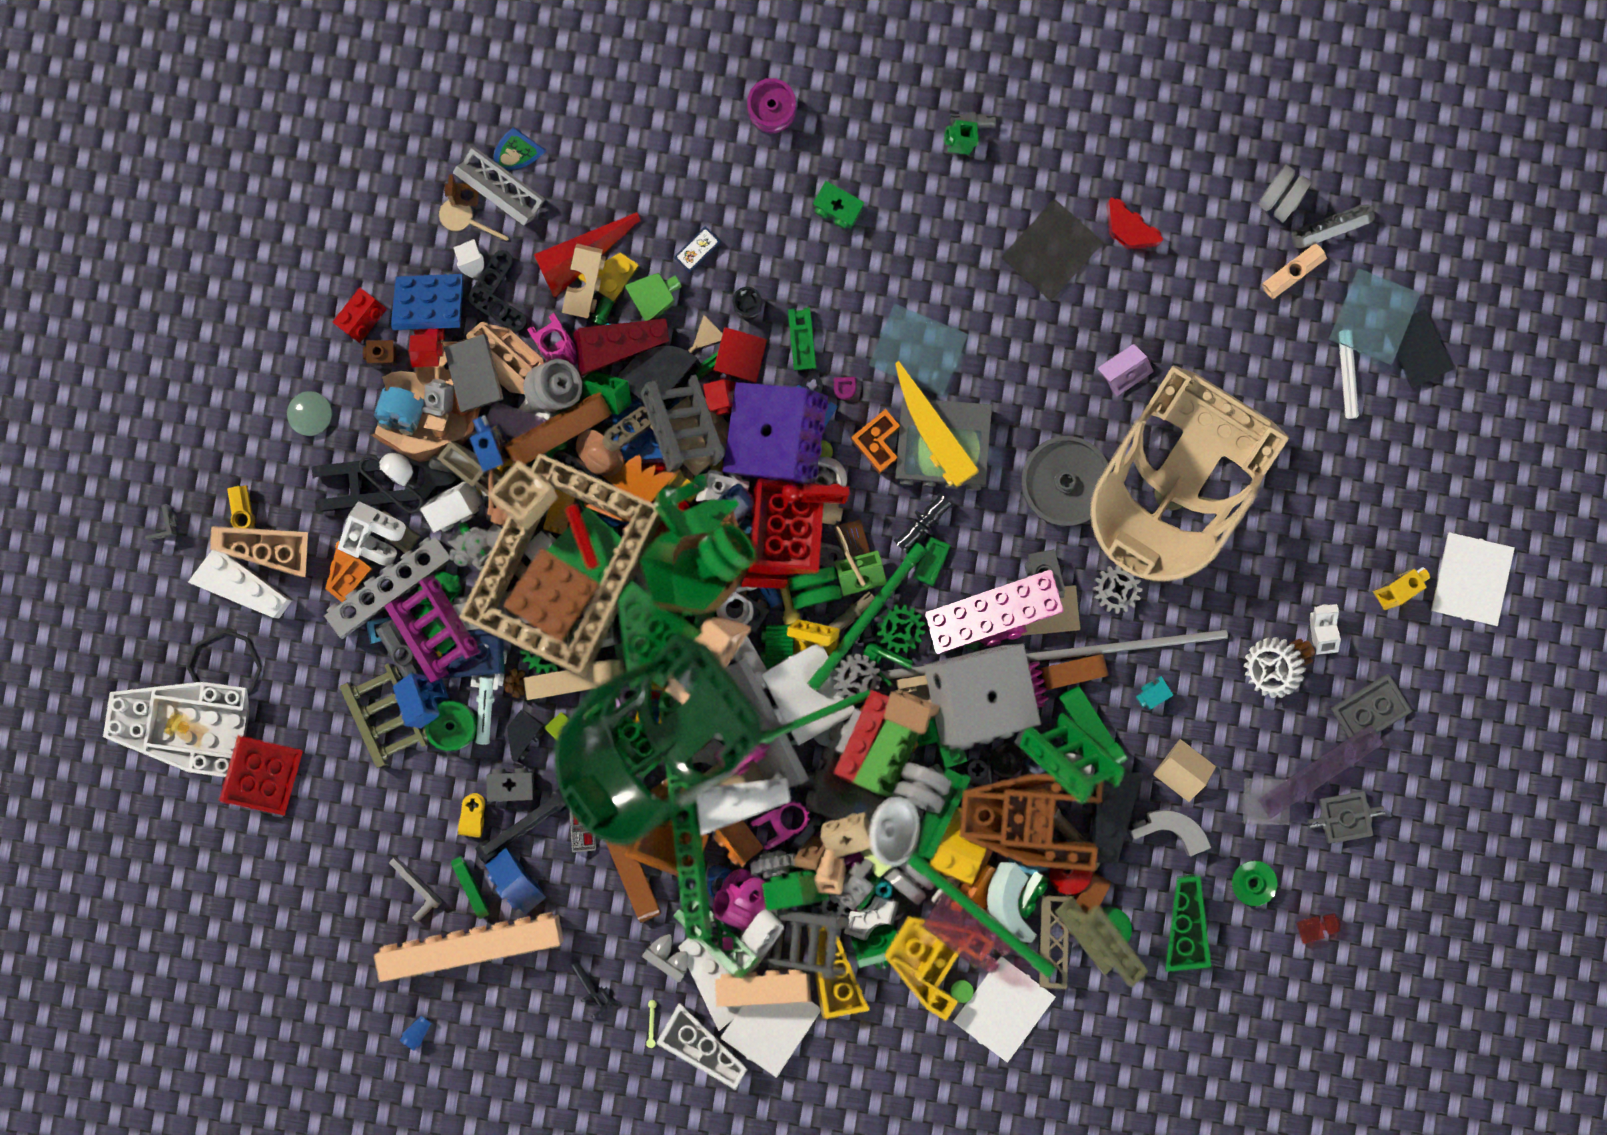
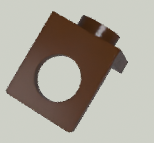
M449 174L448 183H445V197H448L451 206L477 207L479 192L468 184H457L454 175ZM466 189L474 193L473 198L469 201L461 198L462 191Z

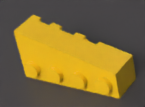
M807 926L808 937L810 939V928H808ZM822 926V929L819 930L817 964L826 965L827 926ZM837 935L835 967L846 969V974H836V978L822 977L821 972L814 971L821 1015L825 1019L869 1011V1007Z

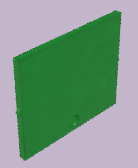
M586 508L581 513L599 566L592 570L586 568L571 525L546 551L595 581L600 587L605 576L604 571L609 568L615 555L614 550L619 547L622 538L614 532L612 527H609L594 512Z

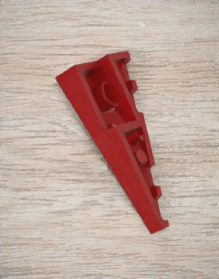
M636 212L534 254L553 297H558L568 285H571L582 274L579 271L571 270L576 244L603 249L602 255H604L615 242L627 234L636 223L641 221L638 213Z

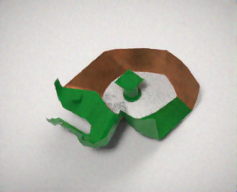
M706 474L695 476L694 481L674 490L666 487L656 494L655 510L672 532L659 537L646 550L640 560L652 602L660 608L692 613L718 610L734 593L747 573L748 568L742 569V573L736 578L726 581L709 568L699 549L700 541L709 534H714V530L722 523L727 521L738 527L733 511L739 505L736 499L729 501L711 499L685 512L677 508L679 502L705 490L707 481L704 476Z

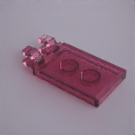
M943 893L922 924V927L974 968H980L981 966L990 974L996 973L1001 966L988 955L991 949H995L1001 955L1009 954L1012 947L946 893Z

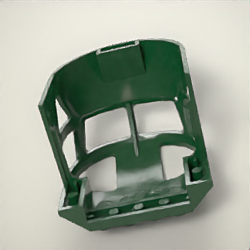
M677 633L653 661L596 684L564 723L557 736L554 750L555 773L561 794L573 816L593 836L614 845L634 843L662 825L672 814L686 808L709 787L719 784L733 774L761 743L762 717L707 644ZM655 674L663 682L674 678L689 693V698L661 724L657 723L651 704L652 682ZM642 676L637 693L614 710L622 689L630 681ZM606 699L600 716L583 718L587 712ZM635 709L642 729L655 753L631 768L617 747L612 728ZM716 734H719L726 744L718 754L723 763L722 768L708 775L693 770L688 765V761ZM660 759L679 779L690 785V787L674 794L668 802H663L652 795L637 778L640 772Z

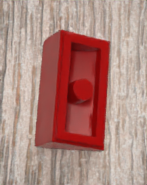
M747 572L740 584L741 587L785 589L788 578L786 574L767 575Z

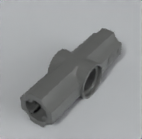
M393 620L385 622L375 629L403 678L411 673L425 675ZM401 648L406 649V656L403 659H396L397 650Z

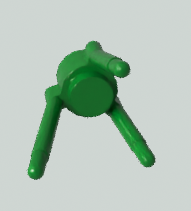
M873 642L868 644L862 656L869 657L868 661L873 660L877 664L884 657L908 669H911V664H913L912 660L886 650ZM881 671L876 673L888 686L892 685Z

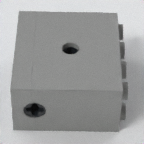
M1024 644L1001 645L924 665L931 702L940 706L938 715H935L941 745H949L950 748H969L975 742H991L993 737L1013 736V732L1019 731L1024 733L1025 729L1040 725Z

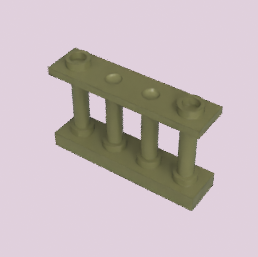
M391 663L384 665L387 673L359 686L352 685L350 682L339 686L376 768L387 765L386 759L389 758V755L417 742H420L421 747L429 745L425 734V727H413L415 734L387 747H380L377 740L380 738L379 735L405 724L402 715L377 727H371L368 718H370L371 714L397 703L396 695H390L367 707L365 705L362 706L358 698L361 697V694L386 682L392 681L393 685L400 682L399 679L402 678L397 666L393 667Z
M1070 896L1055 911L1103 975H1106L1114 967L1127 985L1134 987L1148 972L1099 907L1094 906L1088 914H1085L1075 899Z

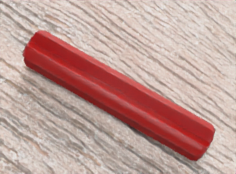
M576 504L568 506L566 513L586 568L589 570L597 568L599 562L579 508Z

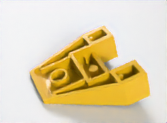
M908 917L884 956L919 1002L926 1009L946 1021L958 1003L953 996L939 988L961 950L983 963L995 943L970 926Z

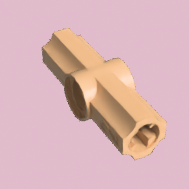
M1313 244L1263 282L1261 285L1264 291L1272 299L1276 298L1327 259L1325 252L1320 246ZM1290 266H1294L1299 270L1298 276L1291 275L1289 271Z

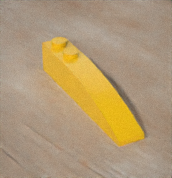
M898 361L895 363L901 390L918 433L932 454L929 458L936 468L940 466L945 473L942 476L948 485L951 486L953 484L957 488L976 475L978 469Z

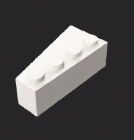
M213 550L188 581V583L273 618L279 619L292 602L291 599L233 556Z
M787 778L709 787L697 799L701 835L789 802Z
M680 1003L678 1004L656 1044L736 1089L747 1069Z

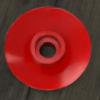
M1050 867L1049 877L1053 887L1065 895L1081 893L1089 886L1093 877V871L1072 869L1069 874H1066L1067 868Z

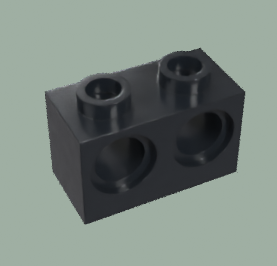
M746 590L737 592L751 601L753 608H757L760 611L759 619L755 621L750 620L746 624L751 628L750 631L756 633L769 613V610L766 609L768 604L759 598H756L755 601L747 596L749 592ZM741 601L740 607L735 609L731 608L728 603L726 606L727 615L730 618L740 617L743 613L744 603Z

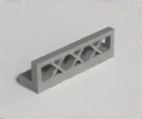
M475 147L470 149L464 162L457 165L453 171V174L523 225L534 219L545 198ZM474 155L480 159L482 168L477 169L470 164ZM488 170L498 172L500 181H493ZM506 184H514L518 194L512 195L508 192ZM530 196L537 201L533 209L526 205L524 197Z

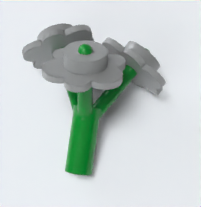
M461 522L458 527L464 539L463 546L460 551L451 550L449 558L460 566L471 565L475 557L467 553L466 549H470L475 554L480 552L483 555L478 563V567L485 565L491 551L486 553L483 549L487 546V532L479 530L477 527H473L470 531L467 523Z

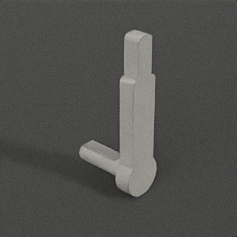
M394 857L389 864L426 900L420 910L412 917L416 922H419L432 907L438 908L442 901L417 876Z

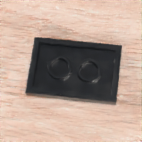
M1426 309L1384 327V331L1411 389L1454 370Z

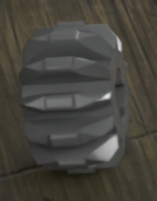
M829 894V899L833 903H839V906H836V911L826 908V906H829L828 902L830 900L820 901L822 902L821 904L813 905L815 909H822L817 912L819 914L842 917L841 914L849 917L850 914L844 910V908L849 907L835 897L837 894Z

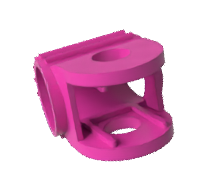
M554 313L549 316L552 323L538 332L534 327L527 329L547 362L561 359L566 360L573 366L578 364L575 344ZM551 332H558L562 340L547 348L543 342L544 337Z
M795 801L787 802L785 805H780V809L772 810L751 822L752 826H760L770 821L777 833V837L766 842L765 850L790 838L793 833L798 834V831L804 830L803 828L807 826L806 823L809 818H807L808 812L805 811V807L801 806V803L797 804ZM787 806H796L803 813V823L796 830H788L781 824L780 815Z
M737 869L731 872L715 895L712 906V913L715 914L714 917L742 931L747 930L754 918L766 907L762 886L766 882L760 878H754L752 873L745 869ZM743 881L740 888L735 886L738 882ZM755 890L758 891V896L753 894Z

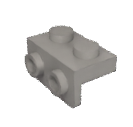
M868 858L861 865L857 862L845 876L842 893L835 896L852 910L859 905L873 888L863 878L874 864Z

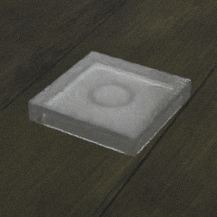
M1244 778L1243 823L1289 825L1290 780Z

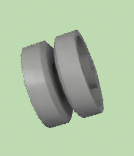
M1287 164L1280 170L1257 204L1265 211H1268L1276 202H1279L1274 211V217L1281 222H1284L1291 212L1295 211L1312 183L1311 180L1302 175L1291 185L1290 182L1295 176V170Z
M555 359L532 368L524 379L523 391L526 400L533 409L540 413L551 414L573 406L579 400L582 393V381L579 372L572 364L566 360Z
M909 763L905 764L901 776L906 782L897 783L894 796L907 799L908 802H911L917 808L940 813L944 800L939 795L948 793L951 781L927 768Z
M906 862L899 865L903 868L901 871L892 866L882 874L917 905L926 897L925 892L917 886L918 883L931 890L935 886V884L925 876L920 875Z

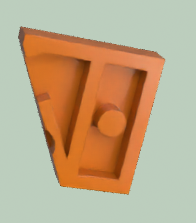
M338 541L335 546L336 551L325 589L343 603L347 600L345 596L357 589L372 571V568L359 557L356 558L337 549L340 542Z

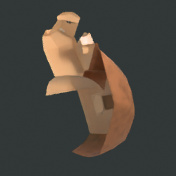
M441 341V343H443V348L458 343ZM445 351L444 356L440 357L439 366L415 367V373L397 371L382 376L386 391H389L390 387L402 388L414 393L413 398L419 401L420 397L424 400L425 384L432 382L433 379L445 380V383L453 385L450 370H445L444 364L447 362ZM454 389L453 411L442 416L423 412L418 428L413 431L412 435H405L399 429L392 427L390 430L383 429L378 425L375 433L369 435L406 457L418 462L428 461L433 455L439 456L451 440L461 446L468 440L475 426L473 420L478 418L481 407L464 413L460 412Z

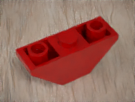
M1113 197L1109 199L1106 207L1109 234L1113 239L1126 249L1159 246L1164 238L1161 237L1162 233L1157 228L1146 225L1143 217L1136 212L1131 213L1126 209L1127 205L1118 198L1115 200Z

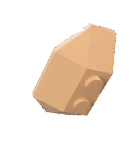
M480 322L467 333V339L486 334L499 383L509 392L524 394V379L527 373L532 368L544 364L543 359L510 329Z

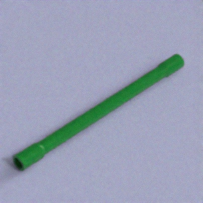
M918 543L913 546L885 586L824 664L818 668L807 682L809 687L818 692L829 678L830 673L910 570L917 565L927 552L923 546Z
M914 852L906 862L920 875L925 876L1028 960L1040 973L1047 978L1054 973L1056 969L1054 965L1033 951L934 870L917 853Z

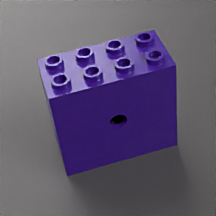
M736 383L723 472L747 479L760 478L799 484L815 483L819 472V456L822 452L821 440L822 434L825 431L824 419L825 412L828 409V396L801 387Z

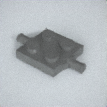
M1365 791L1319 799L1320 818L1307 819V823H1309V829L1322 826L1327 843H1336L1373 836L1371 827L1372 817L1385 815V811H1381L1385 809L1384 806L1370 808L1366 800Z

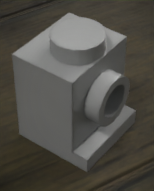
M433 379L432 382L425 384L422 412L442 416L453 411L454 385L445 383V380Z

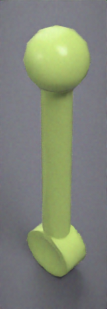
M655 1000L648 1002L650 1022L649 1039L646 1045L649 1048L655 1046V1040L653 1039L654 1010L657 1006Z

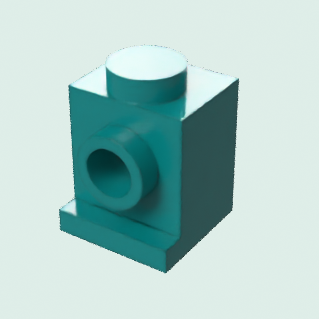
M1162 676L1155 678L1157 683L1154 684L1151 681L1141 687L1142 692L1136 696V699L1142 708L1146 706L1147 710H1151L1173 696Z

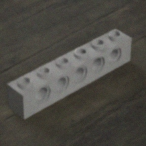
M427 537L419 543L420 548L416 551L409 550L400 557L402 560L396 565L393 563L389 564L382 570L383 574L378 578L375 576L364 582V588L359 591L356 589L345 596L347 600L340 605L335 603L326 610L328 613L324 617L341 639H344L386 609L384 607L386 604L401 598L420 584L419 581L421 579L432 576L453 561L449 558V554L436 537L432 539ZM427 554L430 556L429 564L420 565L418 563L419 557ZM405 567L412 569V574L407 579L400 577V571ZM387 580L392 581L393 589L389 592L382 591V583ZM369 593L375 596L374 603L365 605L363 603L364 596ZM348 607H355L356 615L350 619L346 618L345 610Z

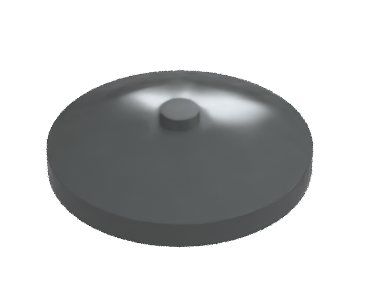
M1060 436L1049 439L1035 448L1024 464L1021 475V487L1025 501L1038 517L1048 523L1058 526H1074L1091 519L1093 494L1101 476L1108 467V462L1097 447L1084 439L1073 436Z

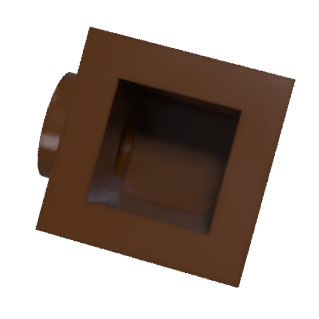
M394 340L366 341V347H363V359L370 366L397 365V343Z

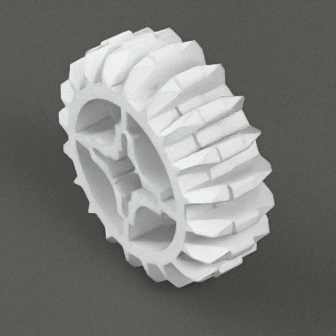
M1278 637L1272 640L1265 638L1263 642L1258 641L1255 644L1256 646L1250 648V653L1245 657L1249 661L1244 664V667L1249 669L1245 676H1251L1252 678L1248 684L1255 683L1254 691L1262 689V696H1266L1269 693L1271 698L1277 695L1279 698H1282L1285 694L1293 693V689H1297L1300 686L1298 682H1301L1304 678L1301 673L1305 672V668L1300 666V664L1304 663V659H1298L1297 657L1301 651L1294 652L1295 644L1287 646V640L1283 639L1280 642ZM1265 651H1273L1280 654V656L1274 657L1271 654H1266ZM1277 663L1275 669L1277 671L1272 672L1274 666L1273 664ZM1275 678L1278 681L1281 680L1283 684L1273 683L1269 681V679Z

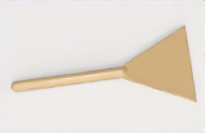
M703 316L694 345L688 350L690 353H693L698 348L721 341L722 333L705 316Z

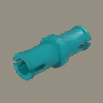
M881 876L875 889L878 896L886 898L892 891V883L884 878V876Z

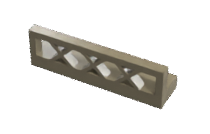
M1045 894L1042 896L1040 955L1050 963L1052 962L1063 974L1062 983H1051V976L1047 978L1040 973L1039 987L1067 989L1069 930L1060 918L1053 913V901L1065 902L1069 897ZM1056 922L1064 928V934L1058 940L1052 935V926ZM1064 938L1062 946L1059 941ZM1056 944L1063 951V957L1057 963L1051 957L1052 948ZM1062 961H1063V969L1059 966V964H1060Z

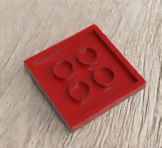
M238 735L219 801L285 816L303 750Z

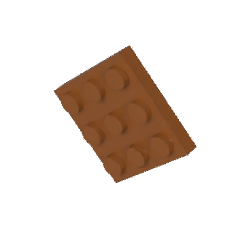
M541 548L509 596L504 607L562 643L594 595L599 584Z

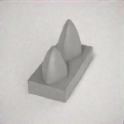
M670 934L657 939L652 945L650 944L642 957L680 982L687 971L688 953L687 951L678 952L669 958L672 938Z

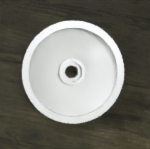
M894 797L886 800L876 811L871 823L870 843L872 851L877 860L887 866H899L906 862L914 852L919 839V816L914 805L908 802L907 799Z

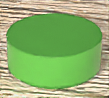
M957 980L952 984L950 993L958 1003H966L973 996V987L966 980Z

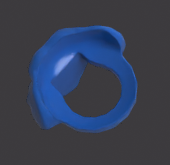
M713 865L707 870L708 893L713 899L716 895L712 890L713 880L720 877L723 878L724 883L727 876L733 872L721 865Z

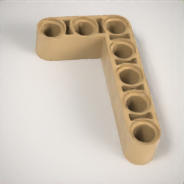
M615 660L592 664L587 677L571 670H564L523 678L527 700L592 689L596 684L627 672L625 660Z

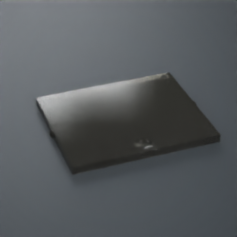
M1054 198L1001 258L1021 275L1024 281L1030 283L1051 302L1104 242Z

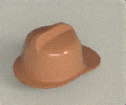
M595 430L582 432L577 438L576 450L586 467L591 472L603 476L617 474L623 465V456L620 450L610 451L605 448L602 442L604 436Z

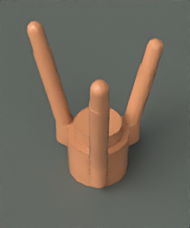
M493 469L489 470L488 494L494 488ZM489 497L487 515H491L490 521L504 525L508 515L497 506L494 508V503Z

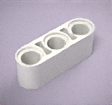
M765 909L761 911L740 938L759 957L747 973L753 971L760 964L783 931L784 926L771 910L767 911ZM745 952L738 953V963L743 966L750 958Z

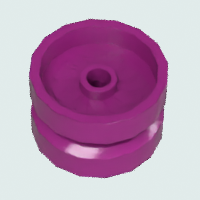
M766 78L757 82L750 89L747 98L748 116L752 124L760 131L778 133L787 129L793 122L796 114V97L792 88L786 82L776 78Z

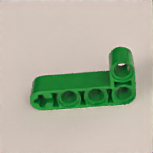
M1078 685L1058 697L1072 721L1115 761L1122 764L1128 760L1118 743L1114 742Z

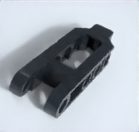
M406 457L412 466H419L423 469L424 484L420 488H414L421 495L423 501L430 500L439 488L455 485L459 479L457 474L431 469L429 467V460L418 462ZM374 459L364 460L362 463L364 472H383L380 469V464ZM360 461L311 467L313 479L321 476H349L351 496L315 500L316 512L353 509L358 501L370 507L396 503L383 492L360 494L358 475L361 474L359 470ZM409 489L387 491L400 503L420 501Z

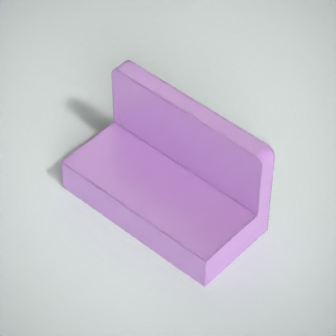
M1134 344L1098 367V371L1108 381L1112 392L1116 396L1154 372L1147 356Z

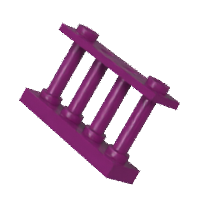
M434 575L421 579L419 583L423 589L408 600L404 601L402 597L384 606L431 683L447 676L449 673L445 666L461 655H464L465 659L480 653L476 641L470 636L442 590L440 582ZM428 597L434 609L416 620L410 609ZM440 616L446 628L428 640L422 628ZM451 635L458 647L440 659L434 647Z

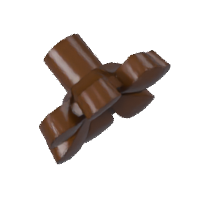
M511 669L509 676H506V679L503 680L505 691L511 693L514 698H519L520 695L525 694L523 687L524 670L517 671V669Z

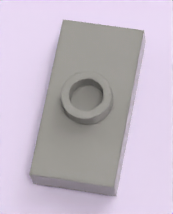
M854 709L848 724H845L841 730V739L836 748L840 755L843 754L861 714L859 710Z

